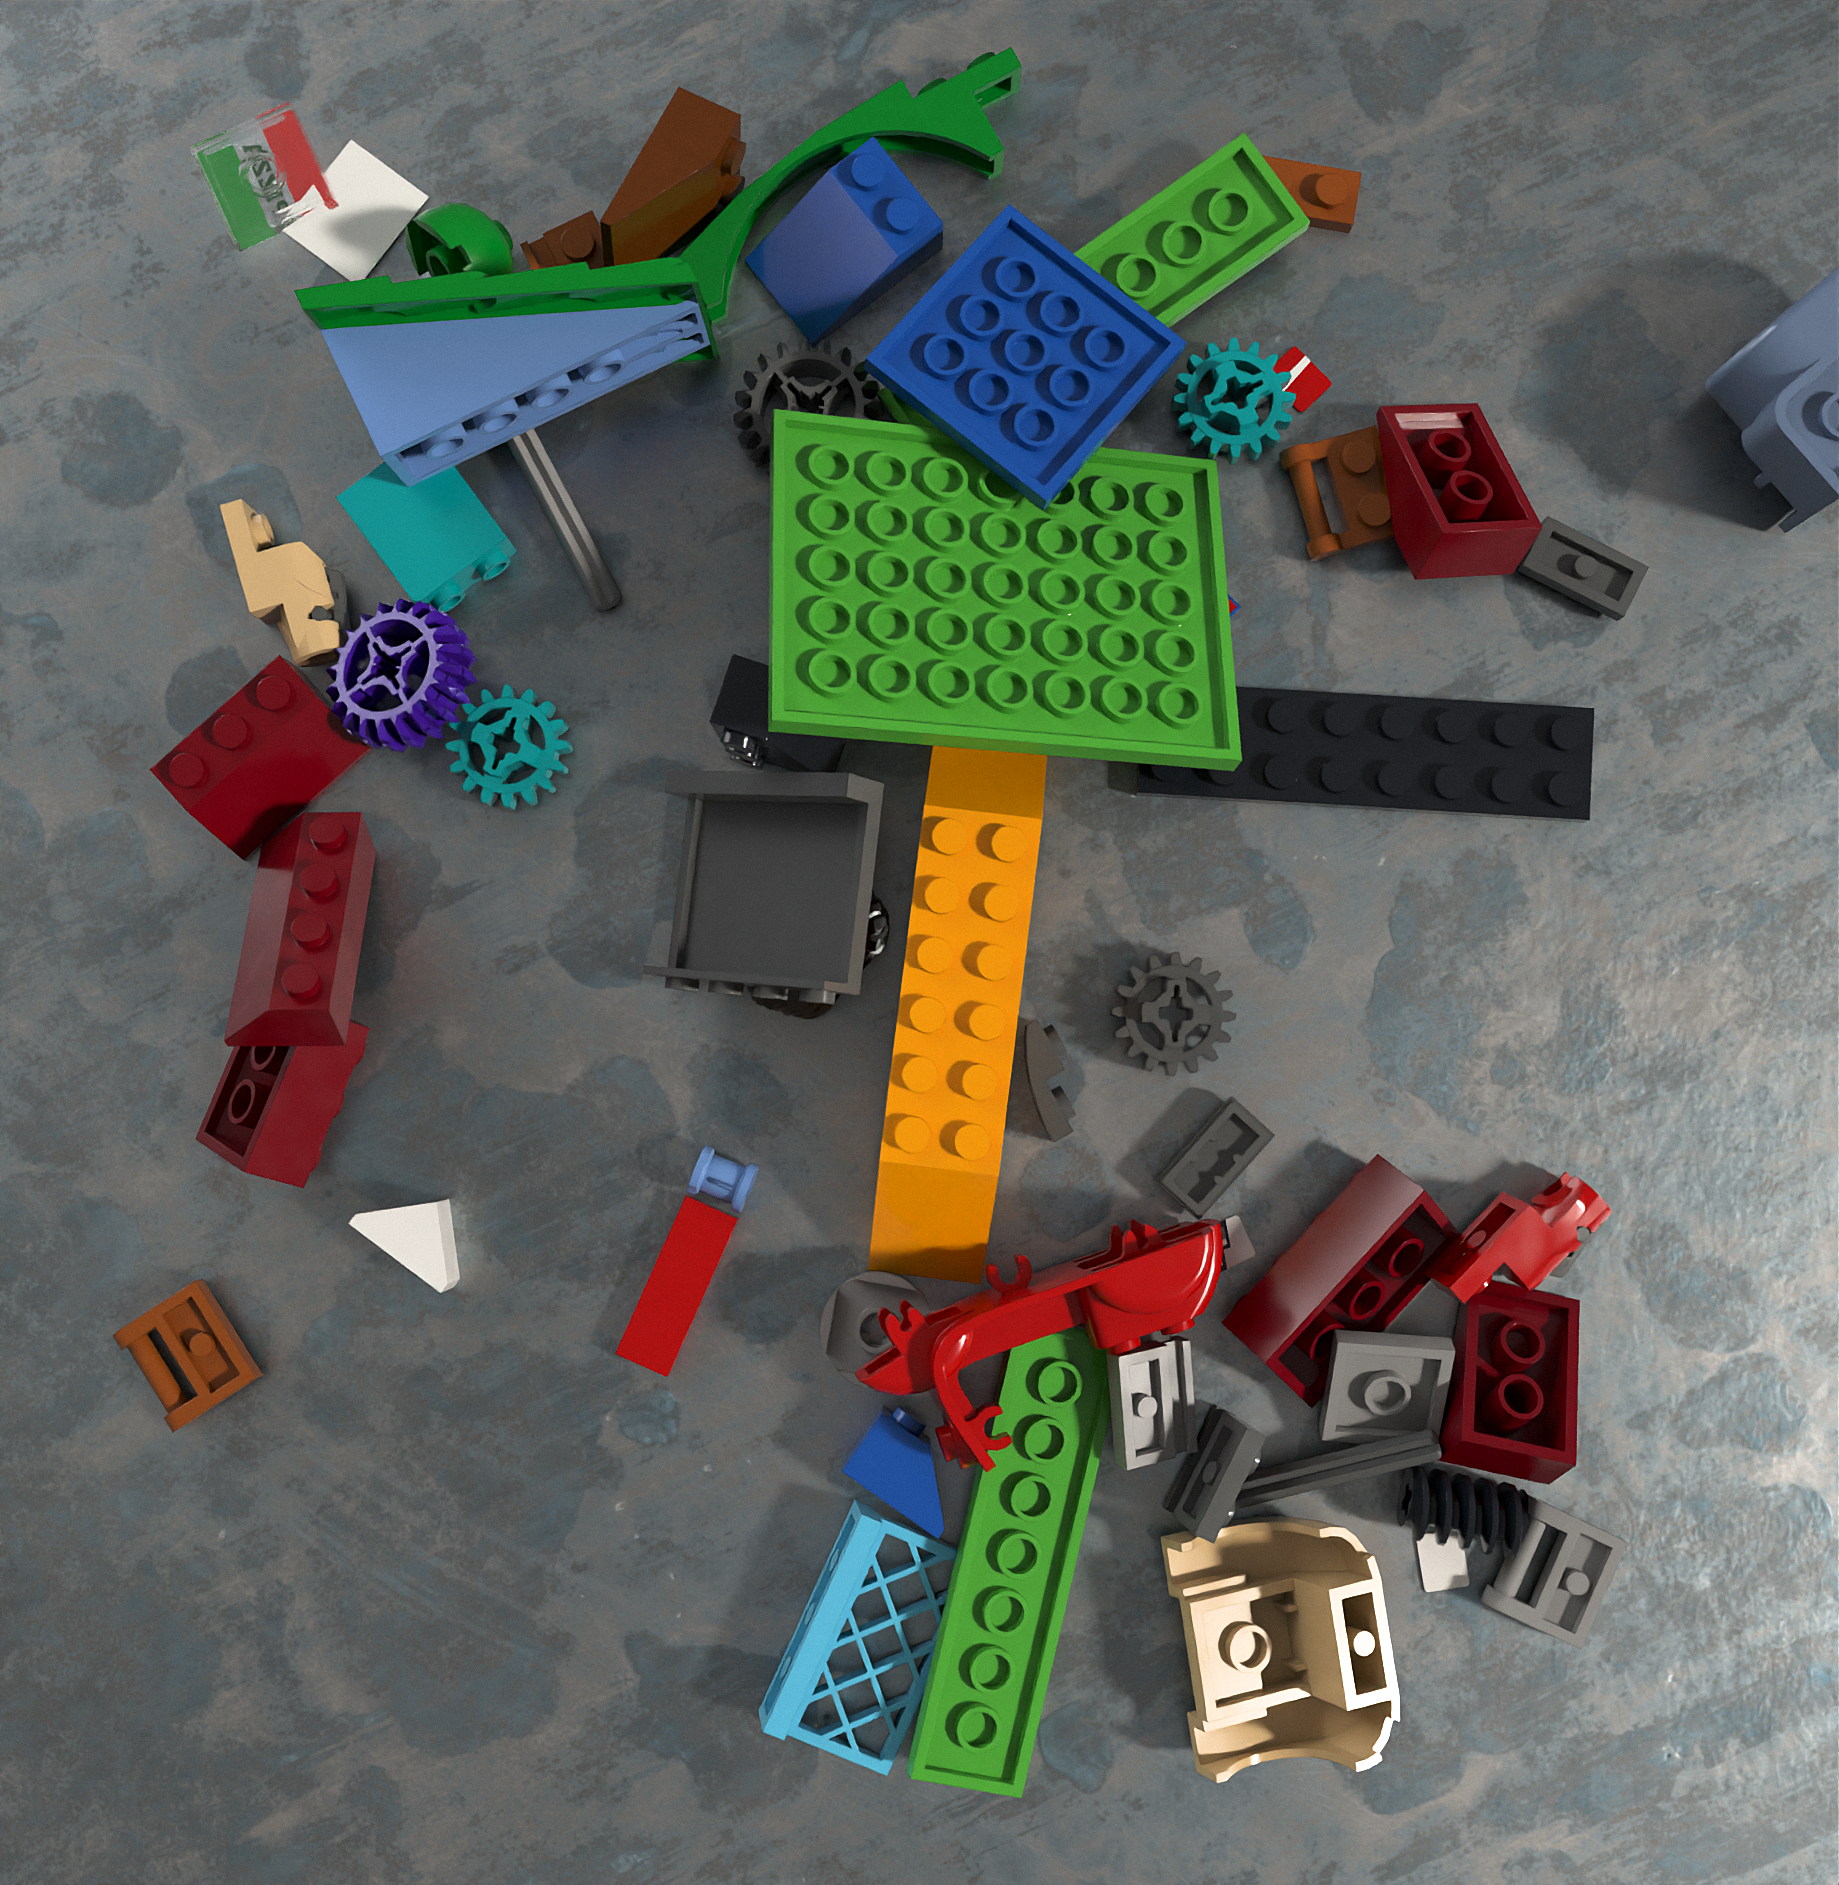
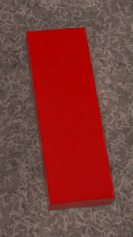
M690 1195L685 1196L616 1350V1355L665 1377L670 1375L739 1217Z

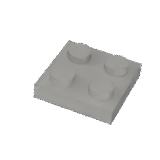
M1334 1330L1319 1421L1322 1441L1369 1444L1426 1429L1434 1430L1439 1440L1455 1356V1348L1451 1338Z

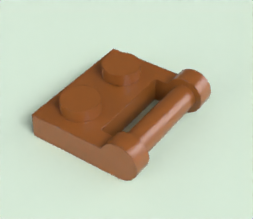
M1376 425L1315 443L1298 444L1279 453L1283 471L1290 472L1311 540L1306 544L1311 561L1327 559L1395 539L1380 438ZM1324 464L1344 529L1342 533L1332 534L1313 473V465Z
M203 1279L195 1280L112 1335L121 1350L128 1348L168 1413L164 1420L172 1433L193 1422L205 1412L263 1375ZM155 1329L160 1333L198 1394L190 1401L148 1336Z

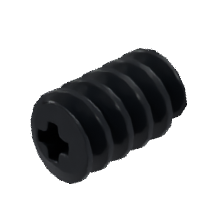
M1421 1465L1406 1469L1399 1490L1397 1521L1400 1527L1404 1525L1405 1521L1411 1522L1414 1540L1421 1541L1428 1526H1433L1437 1545L1444 1546L1451 1530L1457 1531L1458 1546L1461 1550H1467L1474 1535L1480 1536L1483 1554L1490 1555L1497 1540H1502L1506 1559L1513 1560L1516 1557L1527 1528L1528 1496L1525 1490L1520 1489L1518 1492L1516 1486L1509 1482H1502L1495 1488L1493 1482L1484 1477H1480L1472 1483L1468 1475L1459 1472L1449 1479L1447 1472L1439 1468H1434L1428 1475Z

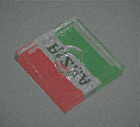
M290 101L189 147L232 243L239 252L339 207L296 109Z

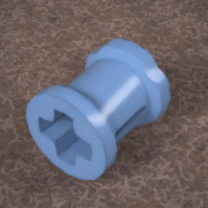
M705 1145L691 1175L687 1193L694 1196L698 1192L705 1193L730 1203L732 1211L741 1213L752 1189L759 1166L750 1163L747 1167L715 1155L714 1148Z

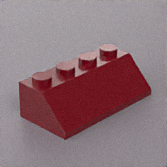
M304 812L261 846L224 1038L227 1047L346 1045L376 856L374 844L361 812Z
M1377 1154L1365 1168L1360 1169L1354 1174L1349 1185L1329 1207L1316 1215L1304 1234L1288 1251L1282 1253L1274 1261L1268 1273L1249 1293L1242 1296L1236 1302L1231 1313L1221 1323L1309 1407L1313 1408L1324 1396L1334 1330L1382 1333L1430 1281L1424 1272L1461 1234L1425 1189Z

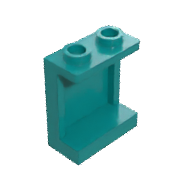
M384 461L336 496V499L414 604L420 600L423 603L431 604L439 612H447L457 606L465 597L464 591L481 578L487 581L501 574L511 562L509 558L517 552L516 548L454 466L407 487Z

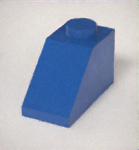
M882 1405L845 1459L842 1472L938 1539L945 1530L944 1514L930 1437L923 1433L927 1425L919 1417L902 1406H898L895 1412H893L885 1405Z

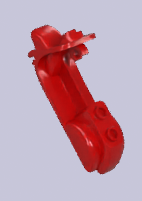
M1131 1218L1128 1219L1129 1229L1125 1230L1124 1234L1118 1225L1114 1224L1111 1226L1109 1231V1247L1033 1274L1030 1261L1021 1253L1014 1255L1018 1272L1016 1277L1008 1282L1000 1279L999 1271L995 1264L985 1265V1276L992 1288L960 1299L946 1308L922 1316L905 1299H902L899 1303V1312L902 1314L901 1321H898L886 1307L882 1306L878 1312V1321L881 1329L893 1346L863 1365L855 1372V1376L861 1383L877 1392L904 1396L929 1391L934 1402L942 1412L944 1425L935 1428V1432L945 1461L950 1462L956 1459L961 1470L979 1464L987 1473L996 1465L985 1449L993 1451L1002 1450L1012 1443V1439L1007 1432H1002L995 1436L985 1434L984 1425L986 1421L991 1417L1002 1414V1408L998 1403L988 1402L980 1405L975 1410L960 1387L957 1378L959 1370L975 1361L1082 1323L1084 1324L1090 1345L1096 1349H1106L1109 1355L1120 1354L1141 1345L1139 1337L1158 1330L1161 1331L1162 1335H1172L1192 1328L1195 1325L1193 1318L1202 1314L1211 1300L1221 1272L1223 1242L1220 1221L1215 1219H1204L1196 1222L1185 1221L1156 1230L1149 1224H1141Z

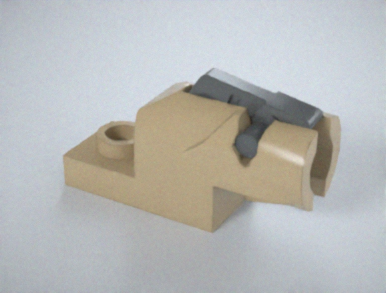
M242 499L219 505L249 612L266 625L274 622L277 623L291 652L294 664L298 663L299 667H315L339 661V658L334 653V649L345 646L348 637L344 629H351L344 575L337 570L327 568L325 562L302 541L268 549L275 546L274 535L268 519L263 513L258 514Z

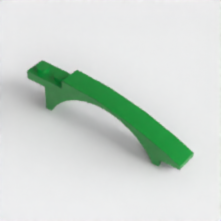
M1012 47L996 55L994 52L980 55L968 65L966 71L948 80L938 78L929 82L914 98L911 97L901 79L816 131L741 191L678 257L689 263L698 281L711 325L727 318L729 290L734 270L749 237L765 214L797 185L813 175L835 166L871 137H875L888 155L906 154L943 160L966 168L987 180L1003 173L1005 149L983 110L1020 91L1022 65Z

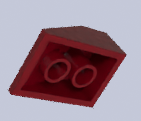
M1478 403L1380 406L1376 413L1394 538L1414 579L1513 574L1543 527Z
M1491 1280L1483 1291L1471 1296L1465 1304L1461 1302L1453 1339L1455 1356L1438 1440L1442 1456L1438 1461L1547 1485L1576 1466L1580 1300L1537 1290L1528 1291L1523 1287Z

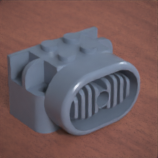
M1839 266L1748 342L1706 381L1707 392L1742 430V446L1749 458L1762 471L1753 480L1754 484L1759 489H1762L1772 482L1796 509L1778 524L1784 533L1839 499Z

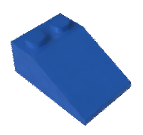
M873 136L828 170L744 261L801 335L808 339L809 345L814 348L823 339L829 337L942 250L943 222Z

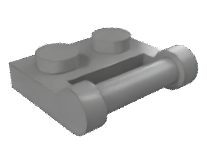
M1527 1494V1528L1516 1557L1513 1560L1505 1558L1494 1585L1487 1584L1480 1600L1495 1610L1581 1650L1628 1542ZM1548 1524L1559 1529L1560 1533L1531 1599L1527 1603L1515 1596Z

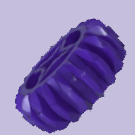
M399 598L394 607L390 604L387 605L379 602L375 617L371 614L360 613L361 626L357 630L344 629L348 641L344 647L334 649V653L339 658L338 664L326 669V671L335 682L325 692L335 702L331 711L339 717V720L343 721V726L347 728V732L360 740L363 739V742L376 749L385 750L388 748L391 751L404 753L408 745L412 748L424 749L427 735L432 738L443 739L442 725L446 721L459 723L455 713L456 708L459 704L471 703L468 695L464 693V689L478 682L473 672L469 670L477 659L468 648L471 641L467 638L466 633L444 611L439 612L431 604L423 603L420 600L414 604L411 601Z

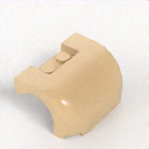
M1285 1516L1232 1520L1220 1530L1214 1544L1194 1535L1190 1530L1160 1537L1169 1595L1180 1599L1196 1705L1195 1711L1187 1712L1196 1772L1216 1783L1227 1781L1234 1773L1245 1767L1282 1758H1320L1342 1764L1357 1772L1368 1769L1382 1761L1383 1759L1379 1752L1388 1740L1393 1720L1400 1721L1399 1691L1381 1577L1374 1555L1367 1553L1358 1538L1342 1526L1319 1520Z

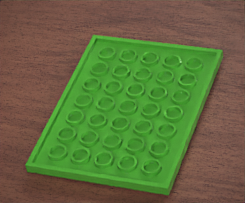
M774 409L770 421L768 732L1234 771L1242 761L1217 460L1099 447L1045 510L1042 511L939 428Z

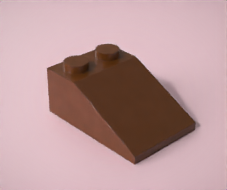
M681 87L677 88L600 220L604 267L667 258L695 240L732 200L743 191L745 177L740 175V165L744 158L746 143L740 141V114Z

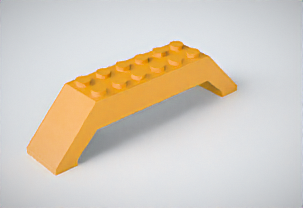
M933 746L879 1159L868 1270L981 1284L1000 1170L1042 826L1047 755Z

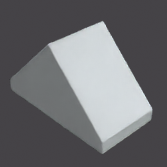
M449 1199L358 1213L348 1223L438 1292L442 1293L453 1288L459 1281L460 1275Z

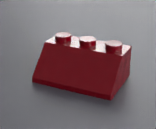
M278 655L149 770L192 817L237 856L247 861L261 849L264 843L287 826L372 749L363 742V739L360 740L347 732V728L343 726V721L339 720V717L331 711L333 705L301 669L281 655Z
M350 1018L345 1046L234 1047L195 1139L245 1173L304 1188L310 1172L316 1168L320 1161L322 1143L332 1119L339 1114L342 1108L344 1091L352 1071L365 1053L366 1038L370 1028Z

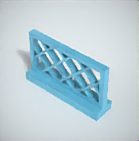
M854 1499L758 1710L763 1732L781 1740H785L788 1735L887 1776L923 1698L942 1618L938 1606L945 1603L948 1593L947 1589L933 1595L924 1568L946 1559L955 1562L958 1547L878 1514L874 1507ZM887 1533L907 1542L913 1561L882 1573L876 1559V1553ZM916 1546L931 1553L920 1557ZM872 1564L876 1576L865 1580ZM918 1571L927 1598L895 1610L886 1584ZM880 1587L889 1614L857 1626L851 1611L856 1597ZM932 1609L937 1623L932 1639L909 1648L900 1622ZM848 1618L851 1629L841 1633ZM894 1625L903 1651L871 1664L862 1637ZM856 1640L865 1667L833 1680L827 1665L832 1650ZM924 1655L917 1670L914 1659ZM908 1662L913 1676L908 1692L885 1701L876 1675ZM823 1672L827 1683L816 1687ZM870 1678L879 1704L847 1717L837 1691ZM830 1694L832 1695L841 1719L840 1721L821 1729H816L800 1722L809 1703ZM900 1709L893 1723L889 1713ZM884 1716L889 1734L880 1754L857 1746L851 1729ZM846 1732L849 1742L835 1736Z

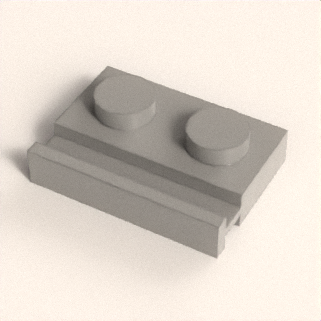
M1175 1335L1170 1336V1340L1162 1342L1154 1340L1141 1343L1138 1347L1120 1354L1109 1355L1106 1352L1115 1465L1128 1471L1176 1458L1178 1453L1188 1452L1192 1454L1198 1452L1190 1340Z

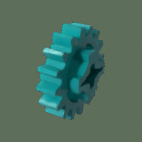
M1230 338L1225 352H1220L1214 342L1208 343L1204 352L1205 361L1199 356L1192 354L1186 365L1190 374L1179 373L1174 387L1183 393L1173 396L1171 409L1184 412V414L1177 419L1175 428L1177 432L1191 429L1193 434L1188 447L1192 450L1204 443L1209 447L1207 451V459L1214 460L1218 452L1223 451L1227 452L1229 465H1235L1240 452L1246 451L1248 457L1255 461L1262 452L1261 442L1273 449L1281 438L1276 429L1287 430L1293 418L1290 414L1283 411L1292 408L1296 400V394L1282 391L1292 377L1290 371L1276 374L1273 368L1279 356L1274 353L1264 360L1258 357L1260 343L1256 341L1250 345L1247 352L1239 351L1237 338ZM1208 377V388L1211 393L1203 396L1202 401L1197 403V389L1201 382ZM1228 394L1232 401H1244L1241 409H1238L1234 402L1224 404L1222 402L1224 396ZM1269 400L1267 419L1259 427L1257 424L1259 417L1255 409L1262 407L1263 403ZM1213 427L1216 428V429H1219V430H1221V431H1224V432H1226V433H1229V435H1228V434L1221 433V432H1219V431L1213 429Z
M504 685L501 698L498 699L490 691L483 689L481 690L483 704L478 708L471 703L462 704L464 711L469 717L465 722L459 721V723L451 722L449 724L450 727L460 734L459 740L445 743L446 750L460 756L459 760L449 766L450 771L456 776L469 775L461 786L469 794H473L483 787L481 802L488 806H492L498 796H501L503 806L508 810H515L517 797L522 796L531 806L537 805L535 791L542 787L553 794L557 790L554 783L549 779L553 772L567 775L569 771L558 760L559 755L573 752V746L569 742L558 739V736L565 733L569 727L563 719L550 721L557 708L549 700L536 707L538 694L532 689L527 688L520 699H517L516 691L511 685ZM506 712L502 720L488 726L484 725L492 717ZM535 720L543 730L545 750L539 748L533 739L532 734L536 727L533 724ZM515 740L521 745L517 754L508 752L504 755L499 751V745L502 741L511 743ZM474 745L480 747L486 761L482 768L485 771L484 775L476 764ZM530 769L535 770L528 778L512 783L515 775Z

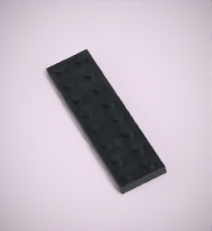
M1236 687L1242 761L1234 771L1137 763L1136 796L1584 823L1590 820L1594 708Z

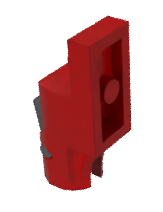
M1564 1172L1555 1183L1531 1199L1532 1206L1502 1191L1424 1274L1438 1289L1463 1304L1471 1296L1480 1293L1489 1285L1492 1274L1497 1269L1508 1280L1531 1291L1540 1285L1547 1276L1564 1277L1587 1243L1593 1240L1612 1211L1589 1185L1577 1176L1572 1178L1567 1172Z

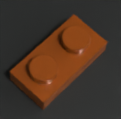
M1262 155L1310 220L1309 227L1350 233L1354 224L1362 172Z

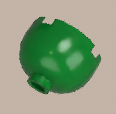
M447 203L428 209L417 215L405 227L406 246L419 276L426 272H429L431 277L467 271L484 272L490 276L513 273V258L511 255L513 242L507 229L498 220H492L484 212L466 203Z

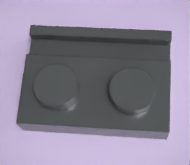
M1213 1404L1197 1436L1198 1452L1189 1453L1163 1505L1165 1510L1172 1512V1516L1194 1535L1213 1544L1220 1530L1232 1519L1235 1511V1500L1247 1476L1252 1474L1257 1468L1261 1459V1448L1267 1438L1245 1421L1235 1417L1236 1415Z

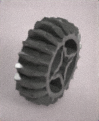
M802 336L798 341L799 352L789 353L788 346L780 342L777 345L778 360L773 361L769 356L761 353L757 358L762 374L745 370L743 379L750 390L736 392V404L743 408V410L733 415L735 427L744 430L738 436L740 447L742 449H753L749 456L751 465L757 468L769 463L766 470L768 480H770V434H768L764 427V416L768 403L776 392L782 396L783 404L789 411L799 412V405L810 413L818 410L819 414L834 416L840 410V402L849 396L856 409L854 418L876 421V419L885 415L884 403L874 399L877 396V392L880 391L878 381L865 380L869 373L864 370V361L850 366L852 353L847 346L833 357L831 356V342L829 340L823 339L819 344L818 351H810L808 339ZM816 377L826 380L817 386L808 387L802 385L796 379Z

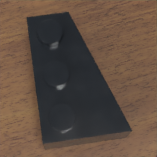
M732 654L709 720L720 742L724 745L725 751L732 754L730 759L757 770H763L766 762L792 772L836 773L847 738L768 732L769 665Z

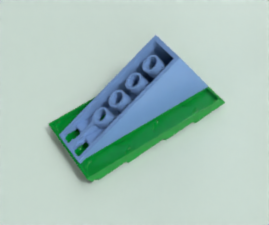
M674 257L591 270L586 262L497 276H490L484 272L467 271L392 283L389 275L294 290L302 309L320 329L380 457L407 487L458 465L670 363L721 360L698 281L689 263Z

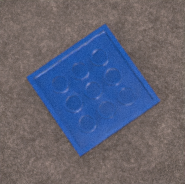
M1009 204L865 358L864 370L1044 511L1179 358L1187 342Z

